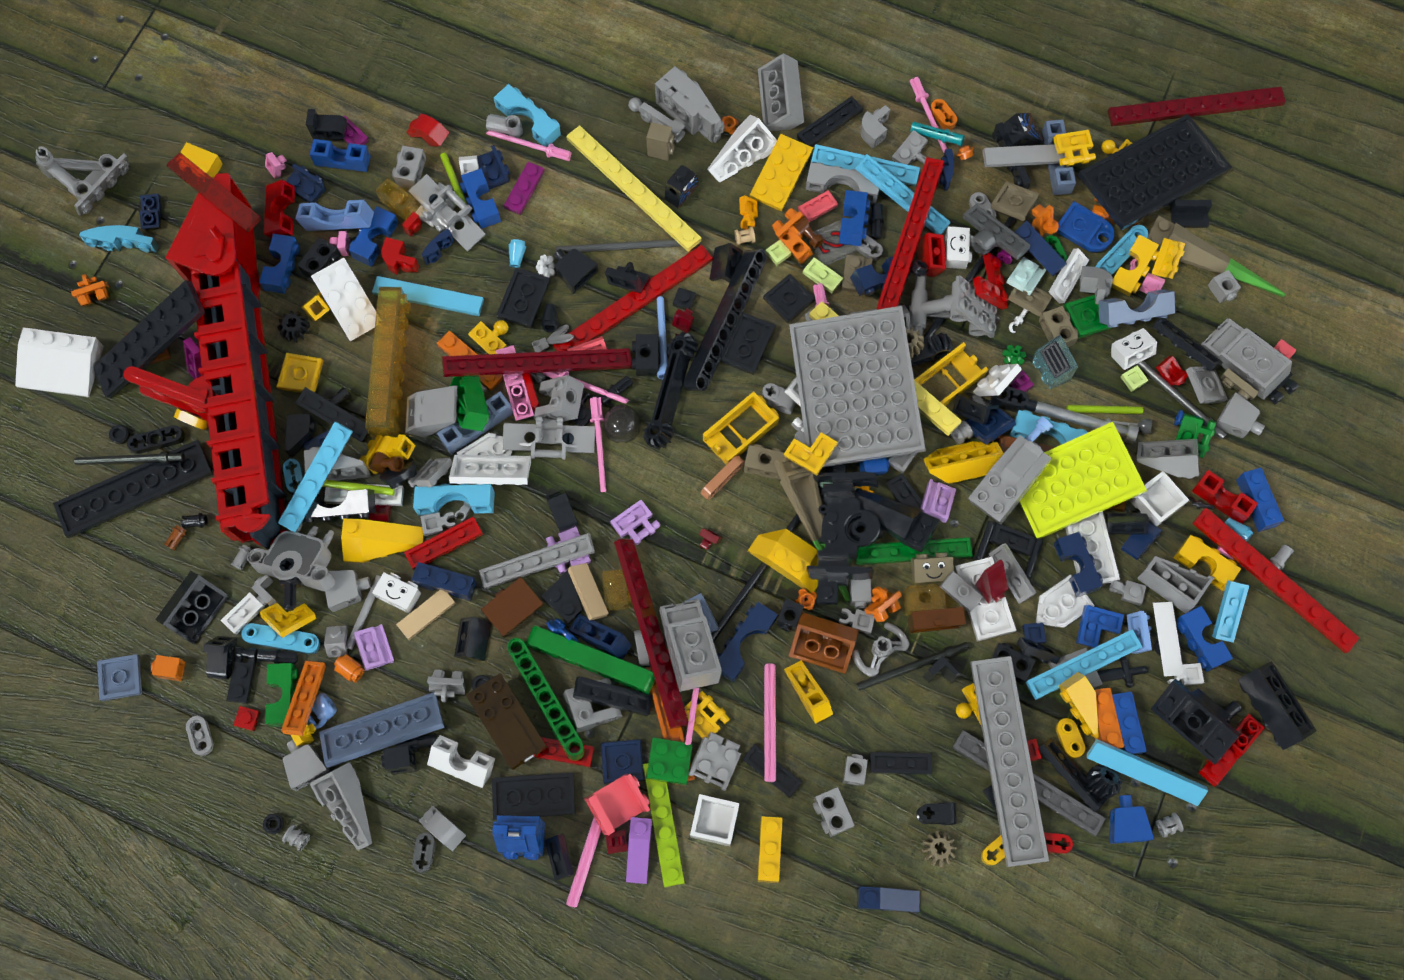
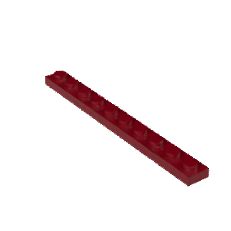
M1282 87L1110 107L1108 115L1111 127L1178 119L1187 114L1190 117L1283 106L1286 101Z
M630 348L442 356L444 377L626 369L632 367Z
M618 539L614 544L670 729L685 727L689 721L669 661V655L633 539Z

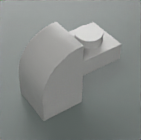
M886 105L881 109H876L873 114L867 111L862 119L861 137L872 149L886 138L887 129L882 125L889 118L890 109Z
M1082 266L1079 280L1080 292L1095 293V304H1099L1100 300H1104V297L1107 298L1108 294H1110L1113 277L1104 269Z
M433 805L419 820L423 827L452 852L466 836Z

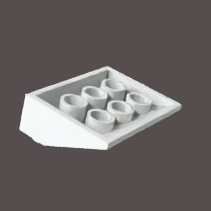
M23 328L18 343L15 386L18 388L90 397L96 376L94 366L100 360L104 346L96 337Z

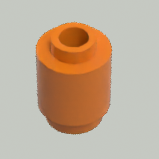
M347 654L339 656L334 663V670L349 682H358L365 672L362 665Z

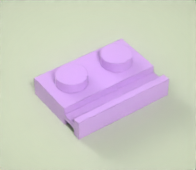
M930 479L920 509L922 512L946 523L956 489L940 482L935 483L933 479Z
M382 624L377 627L354 632L365 671L394 662Z

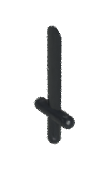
M1122 657L1120 659V668L1097 671L1102 682L1124 679L1126 687L1132 688L1134 685L1132 676L1146 674L1148 667L1130 668L1128 659Z

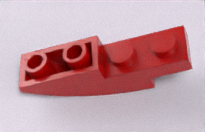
M1250 714L1246 715L1235 727L1241 733L1240 737L1218 763L1213 764L1207 759L1205 765L1198 773L1214 787L1218 785L1265 727Z

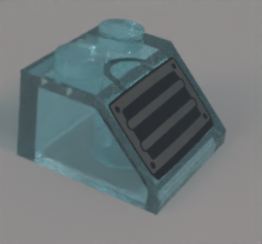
M1061 335L1056 336L1039 348L1033 356V364L1040 370L1044 384L1048 385L1049 389L1069 382L1078 368Z

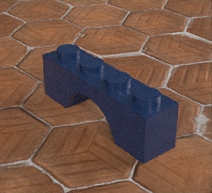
M757 602L755 606H750L746 613L748 616L746 620L739 622L735 629L737 632L733 638L729 637L724 644L726 648L724 652L717 654L722 670L721 675L734 683L745 665L739 652L743 640L753 634L766 635L777 620L778 614L760 602Z

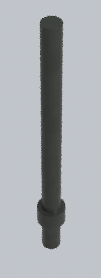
M160 452L159 454L75 457L74 463L75 465L136 462L170 463L171 461H184L185 454Z
M964 642L953 647L950 645L943 648V651L856 683L857 688L860 691L934 663L942 656L947 659L953 658L955 654L968 650V643Z

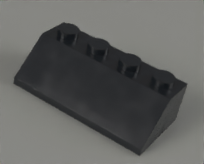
M1272 661L1238 679L1242 691L1247 693L1251 699V705L1259 712L1263 724L1266 728L1270 729L1274 735L1275 743L1281 746L1282 750L1297 744L1317 731Z

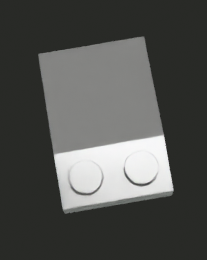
M1198 439L1138 442L1137 462L1177 477L1193 478L1199 476Z
M320 447L304 450L305 473ZM340 454L327 480L345 481L371 477V472L363 461Z

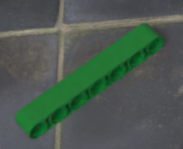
M538 626L532 627L525 645L605 678H610V680L646 694H650L656 681L652 671L576 641L567 640L566 637Z
M520 638L511 639L507 644L510 658L567 757L572 761L580 760L584 756V746L524 641ZM517 646L522 648L517 653L512 651ZM524 663L531 664V666L528 669L522 668V665ZM534 679L541 680L538 685H532L531 682ZM545 695L551 697L548 702H542L540 699ZM554 712L560 713L557 719L550 718V715ZM561 730H570L567 736L560 735ZM572 746L580 747L577 753L569 751Z

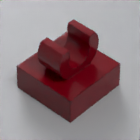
M688 308L685 311L678 309L675 312L672 325L685 333H689L694 321V317L691 316L694 311Z
M702 528L699 534L704 538L700 547L709 550L712 543L719 544L722 539L720 535L707 528Z
M626 830L615 831L610 835H605L608 855L628 851Z

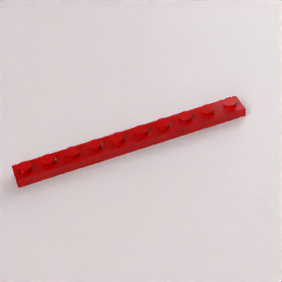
M926 157L876 310L897 307L899 305L944 167V160Z
M700 245L649 279L641 293L631 291L569 332L568 334L574 337L572 340L565 343L552 344L556 351H568L567 349L600 337L655 300L658 296H661L712 262L713 257L703 245Z
M1208 508L1203 509L1192 522L1193 525L1342 652L1348 653L1359 640L1355 633Z

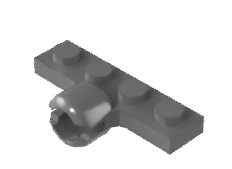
M975 204L963 214V219L979 231L972 237L971 241L973 249L978 254L985 255L998 246L1018 260L1030 249L1029 243L979 205Z

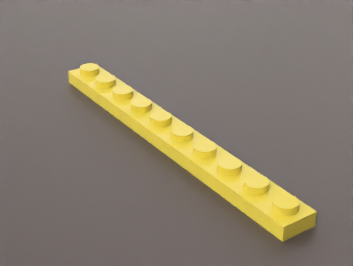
M580 125L566 136L567 140L687 252L701 242V237Z
M820 302L809 313V317L812 320L839 316L823 302ZM914 380L919 412L949 436L961 424L962 420Z

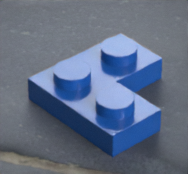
M1084 605L1076 644L1095 648L1098 646L1101 630L1120 634L1124 615Z

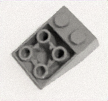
M457 386L420 391L407 397L405 433L426 438L455 423L457 419Z

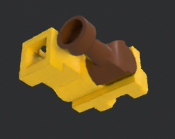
M399 434L398 437L377 435L375 440L369 441L367 445L369 451L367 455L361 456L360 460L365 463L373 474L383 473L386 468L400 472L404 467V460L409 459L415 445L406 435Z

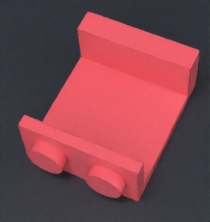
M625 774L584 798L603 835H610L615 832V828L630 820L631 817L650 810L648 807L650 804L644 793L641 794L638 788L640 784L634 775Z

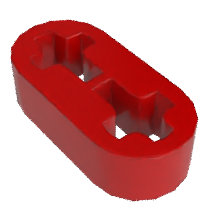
M1044 832L1045 841H1050V844H1046L1048 853L1065 854L1071 851L1073 841L1068 835ZM1064 839L1068 846L1062 850L1060 845H1054L1055 842H1060Z

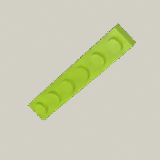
M648 763L643 764L645 779L647 775ZM646 779L664 888L685 884L667 782Z

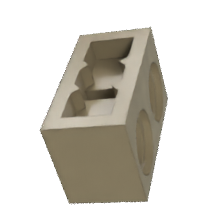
M1063 306L1042 313L1039 323L1050 344L1056 341L1061 350L1075 345L1078 339V331L1072 326L1070 315L1064 310ZM1053 319L1059 320V323L1054 322ZM1060 335H1065L1067 339L1062 338Z

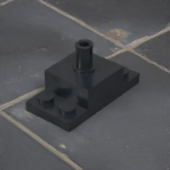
M1177 679L1170 683L1151 708L1154 713L1213 764L1219 762L1241 735L1240 732L1227 722L1231 716L1199 688L1191 692Z

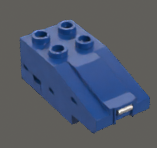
M497 816V822H493L492 832L497 851L505 859H518V856H524L527 860H538L539 856H544L546 823L539 816Z

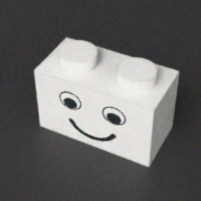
M948 226L945 234L946 268L966 269L967 264L971 263L972 252L969 251V246H972L973 235H970V228Z
M1142 328L1112 343L1111 357L1126 370L1155 355L1157 341Z
M383 572L372 592L373 595L410 614L421 595V592L417 589L418 585L410 581L405 583L400 580L401 577L394 573L388 575Z

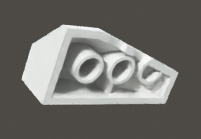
M749 115L735 130L707 170L718 182H721L738 173L744 167L753 165L755 161L767 157L772 152L777 140L759 118Z

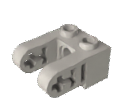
M569 375L542 381L539 393L551 397L550 404L535 408L534 419L536 420V416H542V419L557 420V417H563V421L578 419L584 384Z
M610 678L599 680V682L611 684ZM574 688L565 690L562 695L569 720L577 733L622 717L621 710L616 708L593 713L589 701L573 698Z

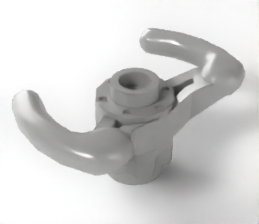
M887 622L884 624V628L897 635L900 641H891L883 636L874 641L871 650L873 654L871 667H867L863 663L858 650H853L852 656L856 666L867 676L874 677L878 675L880 664L893 652L906 651L908 649L909 641L907 636L896 625Z

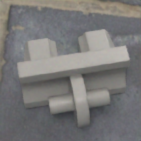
M435 669L432 677L428 676L429 692H435V696H441L442 702H447L448 697H455V694L465 695L466 688L463 672L454 671L452 678H445V671Z

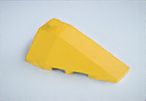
M343 518L341 535L343 561L365 563L375 558H384L390 554L405 552L424 542L422 527Z

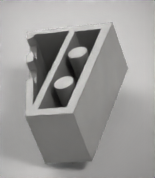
M1155 556L1146 565L1137 579L1167 601L1172 602L1174 606L1186 614L1197 604L1214 577L1209 575L1207 577L1196 573L1197 571L1181 568L1179 564Z

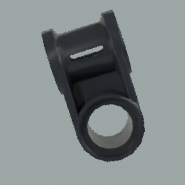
M956 803L924 804L916 811V817L922 824L955 825L957 824ZM926 809L928 813H931V816L928 818L926 815H923Z

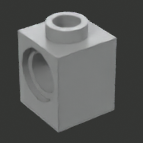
M1229 270L1215 276L1208 284L1209 289L1219 303L1225 300L1228 302L1237 297L1236 293L1241 288Z
M850 579V606L862 609L870 605L872 601L871 579Z
M851 754V757L847 756L842 783L862 787L865 782L868 760L863 759L862 755ZM851 765H858L860 773L857 775L851 773Z

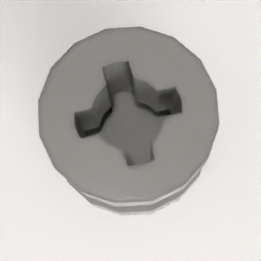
M962 421L951 433L953 439L958 444H962L966 438L970 439L974 436L971 427L965 421Z

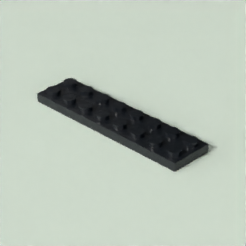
M185 280L95 364L94 371L106 398H112L129 383L123 375L126 368L133 366L143 370L205 314L192 281Z
M196 440L170 451V453H184V461H171L170 463L145 462L54 502L53 505L65 536L71 538L213 475L200 441Z

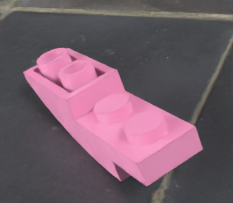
M513 345L498 349L496 353L507 354L516 353ZM522 373L503 374L515 420L519 421L533 417L534 414Z

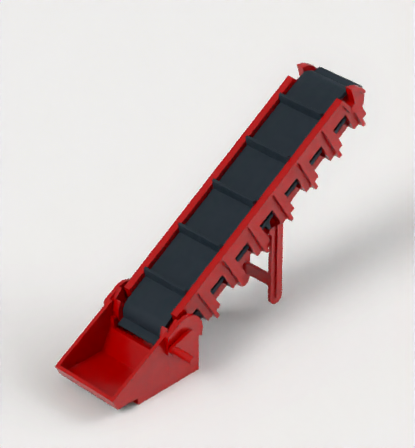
M222 173L215 175L206 195L198 193L165 257L184 281H192L205 310V314L196 321L198 332L194 333V336L199 340L202 368H198V371L202 376L195 378L189 386H185L133 366L126 368L123 375L127 381L139 385L140 392L144 396L198 415L208 422L210 441H207V445L212 451L215 477L211 478V482L216 485L219 515L215 516V518L220 523L221 532L233 541L239 540L241 543L254 541L256 544L270 549L276 537L282 532L288 531L281 530V525L278 524L286 509L285 498L287 495L284 493L279 455L280 445L277 440L273 409L274 397L271 393L267 362L268 350L265 347L260 308L262 304L259 300L260 278L257 267L252 206L230 174Z

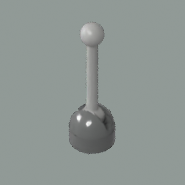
M1105 419V421L1122 426H1128V424L1139 426V432L1144 434H1150L1152 419H1141L1138 423Z

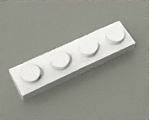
M375 485L382 487H390L389 485ZM398 486L395 488L394 496L374 493L375 505L402 506L404 487ZM326 487L324 502L327 504H342L347 497L348 491L352 490Z

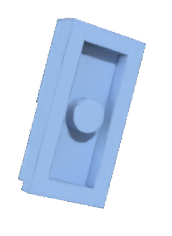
M1144 611L1127 615L1128 630L1133 629L1142 645V648L1132 652V654L1152 650L1149 632L1151 627H1148L1147 622L1150 616L1146 615Z

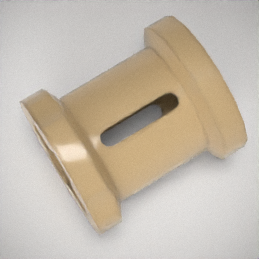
M753 227L741 231L734 230L737 246L746 242L755 243Z

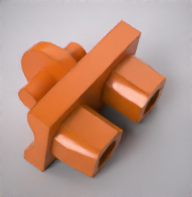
M1039 204L1032 209V215L1036 217L1032 222V226L1042 237L1045 233L1053 234L1058 231L1059 224L1054 220V207L1048 205L1044 208Z
M87 274L82 275L83 281L77 282L78 286L82 288L71 291L72 296L77 298L80 305L84 307L92 304L90 294L95 293L99 301L108 299L107 289L110 287L108 282H97L96 276L89 278Z
M877 586L872 590L873 597H871L873 603L864 610L866 615L873 614L876 622H883L889 618L885 610L886 608L889 613L896 612L901 608L898 599L902 596L901 592L897 591L893 594L888 592L887 588L882 589Z

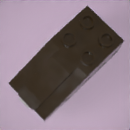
M501 673L466 694V697L512 770L533 758V754L537 756V754L547 748Z

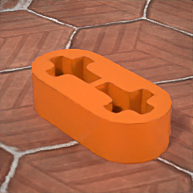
M934 100L930 110L935 120L943 129H954L957 123L955 113L944 100Z

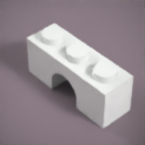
M440 735L431 747L427 765L483 788L491 776L495 758L476 751L470 760H466L457 752L458 742Z

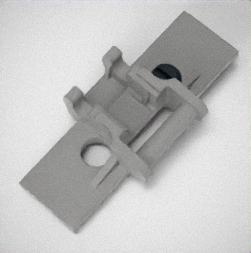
M426 174L409 190V193L428 211H424L422 215L440 233L449 229L453 238L467 252L486 235L467 215L472 210V207L467 205L452 190L450 185L441 189ZM448 196L461 211L456 213L445 203ZM458 221L464 222V227L461 230L455 229V223Z
M536 416V424L504 423L503 450L531 451V459H535V457H550L565 460L566 452L594 453L595 426L563 425V417H557V420L542 419V416ZM528 432L534 433L536 437L531 443L526 442L524 439ZM536 444H561L562 450L535 449Z

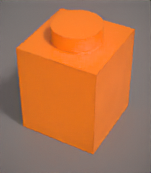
M156 655L151 665L152 675L160 679L182 681L186 662L180 658Z

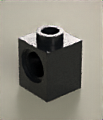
M785 599L777 620L779 628L787 632L795 631L804 605ZM791 613L795 616V619L788 621L784 615Z

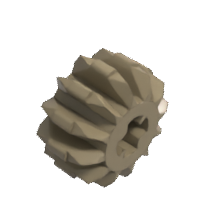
M913 326L910 330L906 328L911 359L914 354L918 356L920 350L924 348V337L920 336V330L914 332Z
M939 831L935 832V838L931 834L927 835L929 841L924 840L922 844L928 848L921 849L922 853L928 852L924 860L927 861L932 858L931 866H934L937 861L939 867H943L944 862L947 865L951 864L949 857L953 859L956 857L951 851L957 849V846H950L954 839L950 838L947 841V833H943L940 838ZM940 844L941 850L944 852L937 854V849L934 847Z

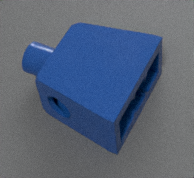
M1131 795L1119 796L1120 808L1110 810V844L1153 840L1154 836L1145 808L1143 806L1133 807Z

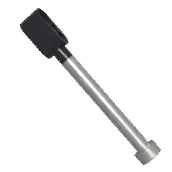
M1008 386L1001 392L1004 399H1000L997 396L990 397V401L999 404V408L1015 413L1025 409L1091 429H1097L1110 423L1029 399L1026 392ZM1114 423L1120 437L1123 438V442L1134 444L1139 426L1128 424L1126 427Z

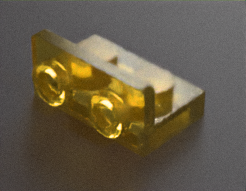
M622 567L620 570L602 571L604 602L607 611L629 609L628 603L632 602L629 591H627Z

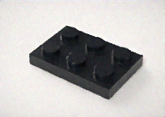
M515 268L496 314L497 318L532 329L551 282L550 278Z
M743 312L720 362L754 375L776 325Z

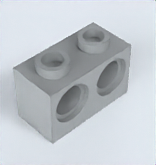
M402 145L401 152L397 154L396 168L394 167L392 171V178H394L397 186L412 188L420 180L426 161L423 149Z
M838 787L814 798L815 803H813V807L817 815L821 814L823 819L821 825L825 834L829 833L830 837L855 826ZM826 798L831 799L834 804L833 808H825L823 800ZM832 818H839L842 821V826L840 828L833 827L831 824Z

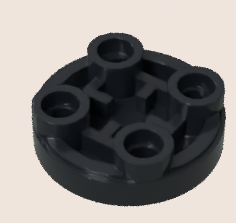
M409 457L408 460H404V467L400 472L386 468L383 473H380L379 478L384 485H389L391 489L397 488L405 479H411L417 475V465L414 459Z

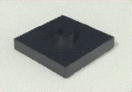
M791 274L787 275L763 296V299L787 323L791 322L815 301V297Z

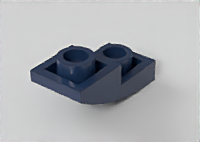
M952 148L945 149L944 155L941 157V160H944V167L939 183L943 185L944 191L949 189L954 171Z
M140 195L142 210L139 211L141 229L160 228L161 195Z
M449 229L437 235L424 249L422 257L426 265L438 261L442 257L440 250L446 249L454 243Z
M1149 522L1148 534H1132L1123 544L1121 550L1138 560L1148 550L1150 544L1160 536L1162 530Z

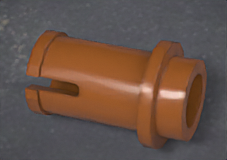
M178 525L175 528L172 527L173 531L164 543L165 546L174 551L182 537L186 536L185 533L187 531Z

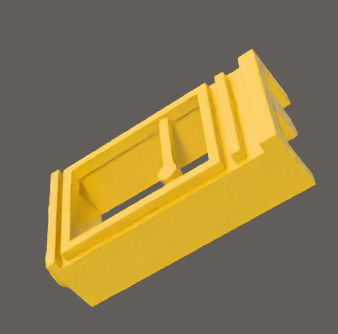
M964 342L914 379L918 384L922 385L941 370L942 374L946 375L957 387L955 391L940 401L944 406L956 399L957 394H962L980 379H983L988 371L987 367L981 370L976 365L978 359L975 355L969 357L964 352L966 346ZM951 363L965 378L966 382L959 386L944 367Z
M753 391L704 432L703 441L727 465L735 456H741L748 450L749 445L755 444L772 428L777 426L779 414L774 408L770 409L766 405V401L761 395H757ZM751 406L767 424L746 440L730 423ZM726 426L741 440L742 445L737 449L720 432Z

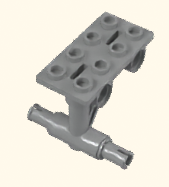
M42 146L38 147L39 151L36 149L35 152L36 164L41 172L50 179L56 178L77 198L78 202L74 206L77 214L80 216L88 214L93 208L92 204L96 200L100 201L108 187L111 189L117 183L116 179L120 175H125L129 170V161L125 153L118 159L110 154H104L100 156L99 161L53 158L51 152ZM66 170L92 172L84 180L73 177Z
M915 275V289L912 291L911 305L909 307L910 328L913 326L914 332L920 330V336H923V331L926 328V318L930 316L950 318L955 322L969 321L970 335L994 337L997 307L976 296L974 286L962 276H956V281L952 283L950 295L928 301V292L926 290L927 276L919 277Z

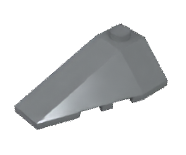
M350 762L309 783L319 803L329 808L332 812L331 818L341 823L343 833L357 850L372 844L360 782Z

